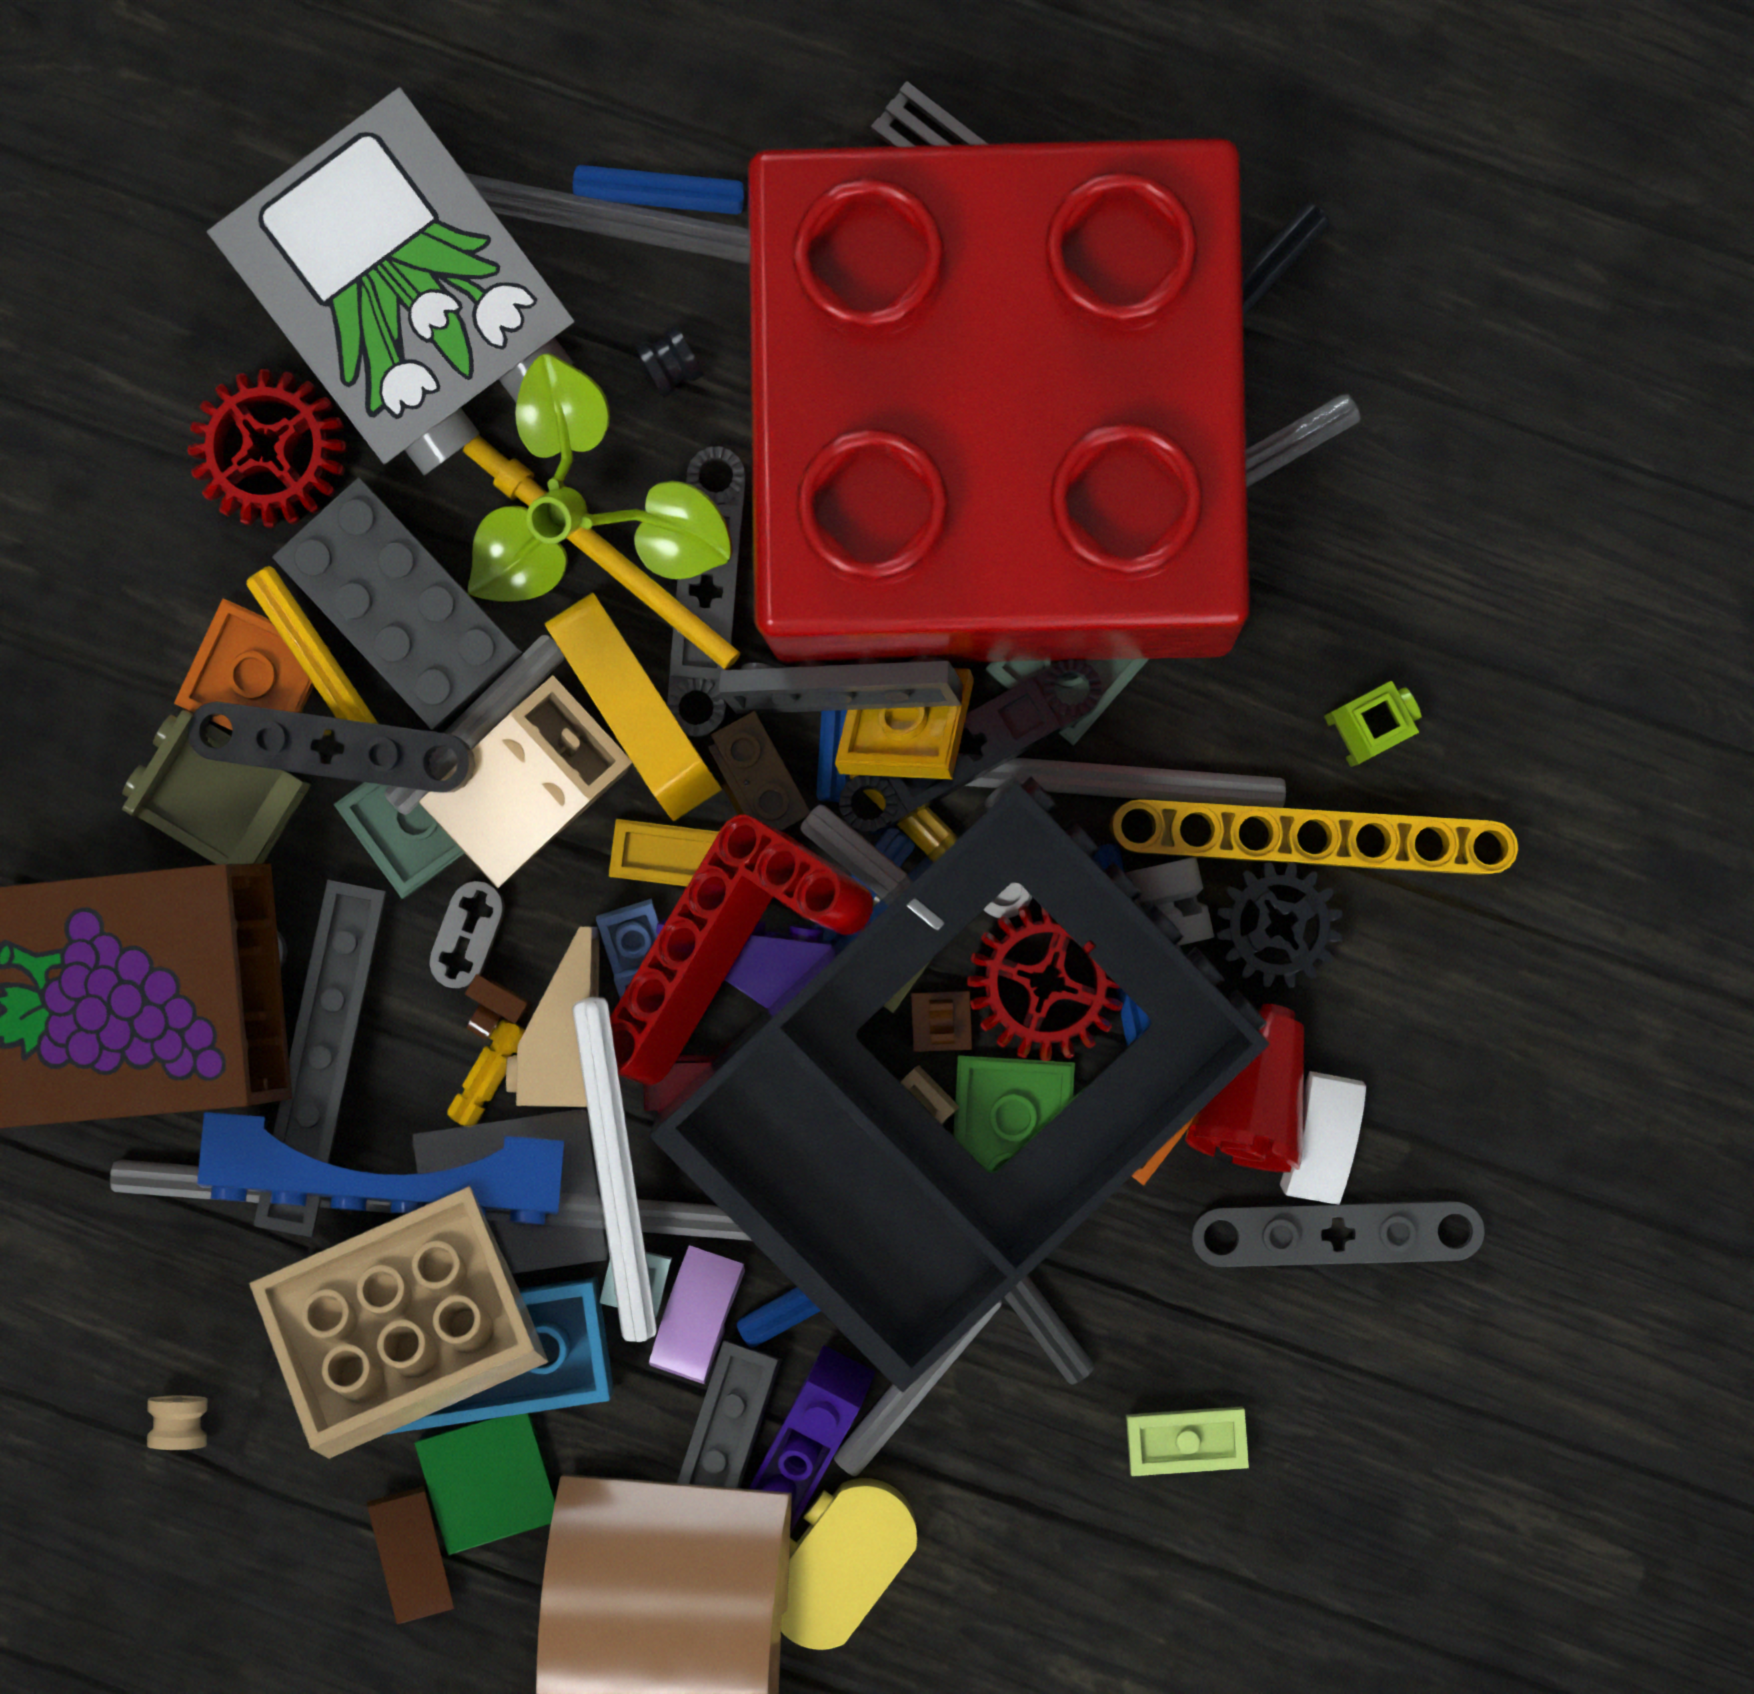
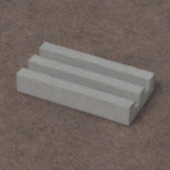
M907 81L899 90L896 98L892 99L887 105L885 112L871 126V131L891 147L914 146L890 127L895 119L930 146L951 145L904 108L909 102L963 145L987 144Z

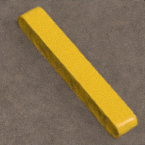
M1140 799L1129 801L1119 807L1112 815L1109 824L1110 836L1114 843L1119 845L1123 851L1133 854L1279 863L1292 862L1296 864L1484 875L1500 873L1509 868L1515 861L1518 852L1517 838L1513 831L1503 823L1487 820ZM1138 810L1150 817L1153 830L1149 839L1144 843H1133L1125 838L1122 833L1121 823L1127 812ZM1189 814L1201 815L1210 824L1211 834L1209 840L1201 847L1190 846L1181 837V822ZM1250 817L1260 819L1268 828V841L1263 848L1257 851L1246 848L1239 839L1240 825L1245 819ZM1307 821L1319 823L1326 832L1327 841L1325 847L1317 854L1307 853L1298 843L1297 834L1299 828ZM1366 824L1376 826L1384 835V848L1374 858L1362 854L1356 844L1357 833ZM1424 828L1433 829L1442 839V852L1433 861L1424 860L1415 849L1416 836ZM1484 831L1496 836L1501 847L1498 859L1490 865L1479 861L1474 854L1473 846L1475 839Z

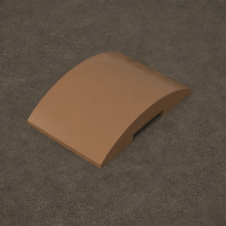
M573 1474L561 1475L550 1527L544 1569L538 1632L536 1694H779L781 1617L787 1611L792 1493Z

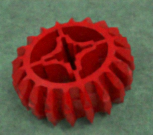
M268 369L260 370L258 374V387L253 388L252 382L246 374H238L236 376V383L240 392L233 395L232 391L224 384H220L216 387V392L224 401L218 409L208 401H203L200 405V409L210 416L211 420L209 425L201 422H192L190 430L198 436L204 437L205 443L189 445L188 454L194 458L206 459L207 461L197 465L192 469L191 473L196 480L214 478L205 486L202 494L209 501L218 499L225 494L220 503L219 511L226 516L235 513L242 504L240 521L245 525L251 526L255 522L259 510H261L264 526L275 528L278 522V510L282 509L284 517L290 524H296L299 522V513L295 505L302 502L306 509L315 514L320 510L318 503L311 497L315 490L319 489L324 495L332 497L336 492L335 488L323 479L326 473L335 476L344 475L345 467L329 459L332 454L347 452L348 445L343 440L329 439L328 436L341 431L344 428V424L338 417L322 420L331 411L333 403L327 397H323L310 404L315 396L316 387L309 381L303 383L294 393L296 383L295 376L292 373L284 372L276 388H274L272 373ZM264 404H281L292 407L300 413L289 421L283 418L273 425H264L252 415L249 409ZM236 422L243 436V444L241 450L231 459L233 464L226 469L223 456L224 443L230 427ZM253 428L264 438L268 437L272 442L275 441L276 436L279 437L280 440L273 447L278 454L276 458L283 465L284 470L261 456L259 462L256 458L262 453V449L258 444L260 442L259 439L252 432ZM310 428L313 438L312 457L307 470L300 477V473L293 464L292 455L295 447L304 440L302 434ZM262 473H273L283 482L287 489L275 494L256 495L245 492L236 485L246 477L252 480Z
M1023 906L1018 909L1022 926L1015 929L1011 921L1006 916H1002L997 920L999 927L1006 934L1001 941L988 932L981 936V940L993 948L994 951L990 958L979 953H973L971 956V962L976 965L987 966L985 977L973 975L967 978L968 986H985L986 996L974 998L970 1001V1005L973 1010L982 1009L990 1005L993 1014L984 1018L980 1026L983 1030L987 1031L999 1022L1003 1024L1005 1029L996 1041L999 1046L1005 1047L1009 1044L1014 1034L1022 1038L1017 1049L1018 1056L1026 1058L1030 1052L1032 1042L1040 1043V1059L1042 1061H1050L1052 1056L1051 1043L1060 1042L1064 1057L1071 1058L1074 1056L1071 1038L1078 1035L1081 1042L1087 1048H1091L1096 1042L1086 1029L1092 1023L1105 1032L1112 1028V1024L1100 1016L1099 1013L1103 1006L1114 1011L1121 1010V1001L1106 997L1108 987L1118 989L1120 987L1111 977L1108 978L1107 973L1088 955V952L1095 946L1091 940L1082 947V950L1086 953L1092 965L1094 988L1071 980L1064 968L1066 949L1070 939L1076 944L1078 943L1056 921H1052V917L1042 906L1040 910L1041 921L1033 922L1028 906ZM1036 933H1053L1046 953L1036 964L1023 965L1004 959L1007 952L1021 939ZM1057 952L1053 967L1059 973L1055 977H1062V984L1074 988L1075 993L1063 990L1059 992L1049 991L1046 998H1042L1039 1010L1036 1012L1035 1009L1039 997L1033 991L1038 987H1031L1030 979L1017 975V971L1021 970L1033 974V972L1043 973L1047 965L1051 964L1054 953ZM998 975L1019 982L1027 990L1029 1001L1023 1025L1015 1021L1004 1008L998 992ZM1071 999L1088 1005L1083 1014L1068 1026L1057 1030L1039 1031L1043 1018L1055 1001Z

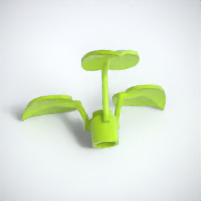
M545 353L534 360L522 380L516 402V425L523 444L531 454L546 458L561 452V462L554 477L548 481L549 492L532 502L528 509L521 506H503L493 510L482 520L473 542L472 570L468 584V594L482 599L506 602L527 600L547 593L561 581L568 565L567 553L559 542L581 527L590 529L595 525L631 520L641 521L642 523L637 528L634 538L638 556L653 573L670 579L692 578L714 567L728 563L732 557L731 536L727 523L716 504L700 489L678 481L661 482L652 487L646 497V511L629 509L593 515L587 513V506L583 497L576 490L565 487L564 480L573 462L572 450L578 452L589 451L603 440L609 427V405L602 389L591 377L557 356Z

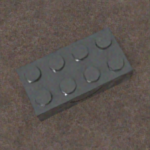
M359 477L272 556L432 730L441 733L477 700L523 654L515 643Z

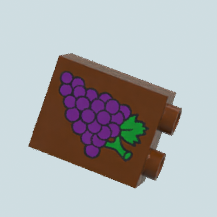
M218 864L0 887V1128L243 1107L292 1099L271 864Z

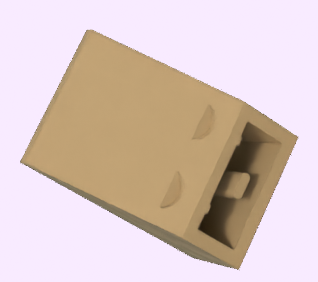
M552 675L471 750L474 754L475 768H473L472 779H469L465 787L451 793L429 791L418 803L488 879L499 888L628 772L632 761ZM457 765L441 781L450 778L455 773Z

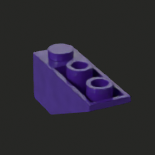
M668 919L657 923L656 933L658 935ZM759 920L724 980L763 1007L769 1008L837 943L836 939H823L824 928L792 924L789 925L788 933L765 931L766 921Z
M823 1345L748 1487V1489L792 1493L790 1534L860 1410L875 1374V1371Z

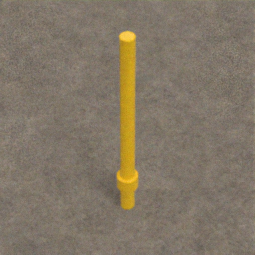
M477 435L464 446L463 452L495 478L494 486L511 500L519 498L527 506H530L536 499L548 493L533 480L534 473L516 458L508 460L480 435ZM581 527L567 537L569 541L724 670H728L737 661L740 652L593 529Z

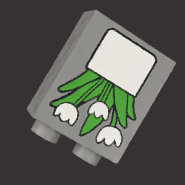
M400 87L207 231L383 464H386L405 450L422 474H427L480 434L461 409V406L497 379L513 400L517 402L519 389L525 373L534 360L542 354L550 353L570 365L574 363L555 336L575 321Z

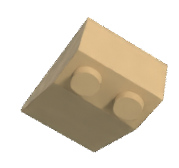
M579 927L517 1045V1055L507 1058L506 1089L507 1092H517L516 1106L587 1107L572 1008L574 1003L585 998H599L600 931L598 927Z

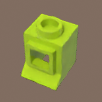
M1390 681L1330 712L1324 717L1329 726L1336 725L1350 752L1346 759L1350 767H1353L1419 733L1414 721L1422 716L1410 691L1406 687L1397 691L1393 682ZM1385 701L1398 727L1374 739L1361 713Z

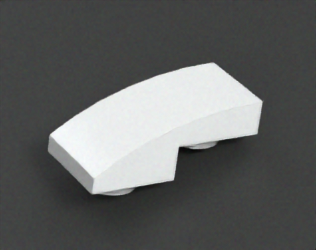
M1309 1071L1304 1085L1303 1158L1299 1170L1292 1167L1291 1172L1283 1173L1280 1186L1285 1195L1340 1205L1353 1163L1362 1122L1366 1085L1363 1081Z

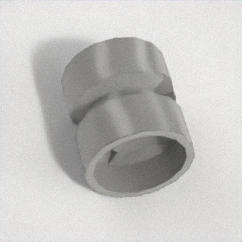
M1196 857L1125 873L1142 892L1135 901L1146 912L1155 904L1179 929L1184 938L1177 943L1178 945L1214 937L1208 906L1197 902L1196 896L1203 889V884Z

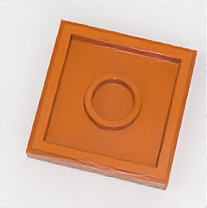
M223 598L174 704L193 713L202 705L210 702H224L301 713L314 685L270 619ZM224 715L213 717V722L233 731L232 724Z

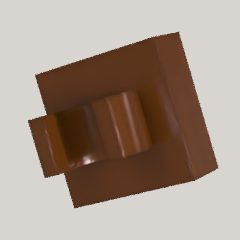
M476 974L465 995L477 1001L480 1005L466 1029L485 1040L490 1039L494 1029L503 1017L515 1024L521 1023L532 1002L486 975Z
M970 991L911 993L913 1052L972 1050Z

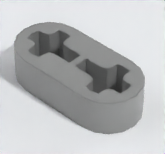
M478 881L465 883L456 890L451 898L429 962L433 976L446 987H467L471 984L476 974H482L505 912L503 896L491 884ZM480 890L487 893L486 904L493 907V914L490 918L480 917L473 933L465 930L470 912L462 908L465 897L476 898ZM465 937L470 939L465 958L473 962V966L470 972L461 971L456 979L448 976L450 966L442 962V956L445 952L455 953L461 938Z

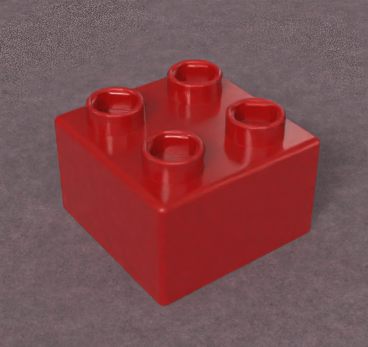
M1215 138L765 150L754 155L749 164L755 621L757 628L778 661L784 665L797 666L798 663L803 661H821L829 665H853L854 661L862 658L879 659L886 663H909L912 658L917 656H934L950 663L1059 661L1068 659L1221 657L1229 653L1238 638L1249 612L1239 153L1235 145L1229 140Z

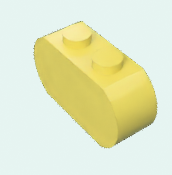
M857 1478L841 1483L833 1495L823 1490L803 1517V1519L810 1523V1526L797 1542L790 1538L787 1611L781 1617V1632L800 1646L824 1650L845 1644L916 1550V1521L909 1502L896 1488L877 1479Z

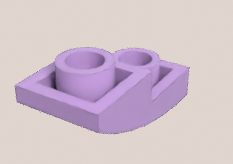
M689 1245L657 1333L649 1360L650 1366L705 1384L725 1334L724 1323L745 1273L744 1264Z

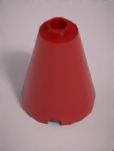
M1262 1004L1259 1013L1267 1024L1260 1031L1270 1045L1193 1117L1188 1127L1185 1141L1190 1147L1212 1157L1215 1155L1216 1147H1219V1150L1223 1153L1233 1156L1231 1162L1233 1164L1264 1171L1288 1173L1291 1172L1292 1167L1299 1170L1303 1158L1304 1026L1294 1020L1296 1013L1291 1009L1274 1004Z

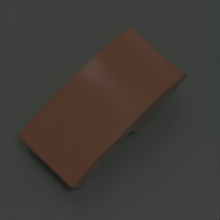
M424 1486L367 1501L396 1623L401 1624L454 1609Z

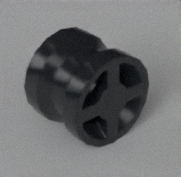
M676 325L665 330L663 339L656 343L643 342L635 347L663 399L674 393L675 386L686 379L696 381L704 376L692 351Z

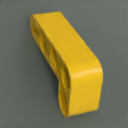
M594 592L544 623L639 774L673 822L722 791L719 783L681 728Z

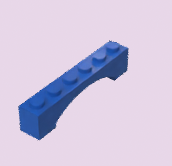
M204 1112L197 1184L203 1188H211L210 1199L246 1202L247 1191L271 1193V1204L306 1206L307 1196L331 1197L330 1208L353 1211H366L367 1200L391 1202L390 1213L406 1215L470 1186L485 1218L486 1210L510 1211L509 1222L545 1225L546 1214H558L564 1141L505 1136L503 1149L467 1165L425 1174H375L337 1167L294 1150L267 1132L268 1121L265 1117Z

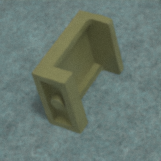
M183 709L178 717L170 715L163 722L153 740V744L158 747V750L147 768L139 765L125 784L122 794L128 797L122 810L132 816L143 819L217 865L263 864L311 784L290 771L206 759L192 748L188 738V725L194 717V713ZM208 722L209 726H206L205 729L207 730L205 735L209 739L207 740L208 743H211L216 748H221L228 744L232 736Z

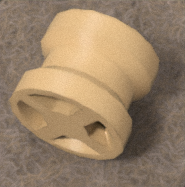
M181 1395L149 1398L148 1412L153 1416V1429L147 1434V1447L163 1450H186L207 1446V1433L201 1429V1416L207 1411V1398Z

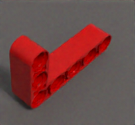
M745 814L737 815L728 820L719 831L610 1016L618 1074L646 1086L655 1085L667 1076L773 897L807 919L837 933L850 935L861 930L870 919L873 911L871 892L863 884L789 835Z

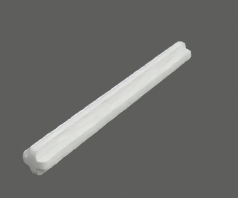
M591 997L574 1003L572 1008L621 1333L626 1341L642 1342L655 1336L657 1332L608 1002L604 998Z

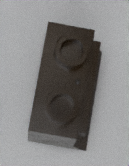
M755 711L711 734L712 739L700 746L737 815L745 814L781 832H785L802 823L811 813Z

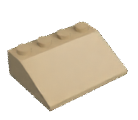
M470 1186L249 1283L310 1449L327 1458H332L548 1362L527 1306Z

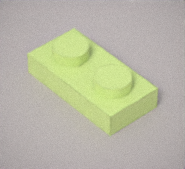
M1242 1406L1126 1414L1131 1476L1249 1468L1245 1409Z

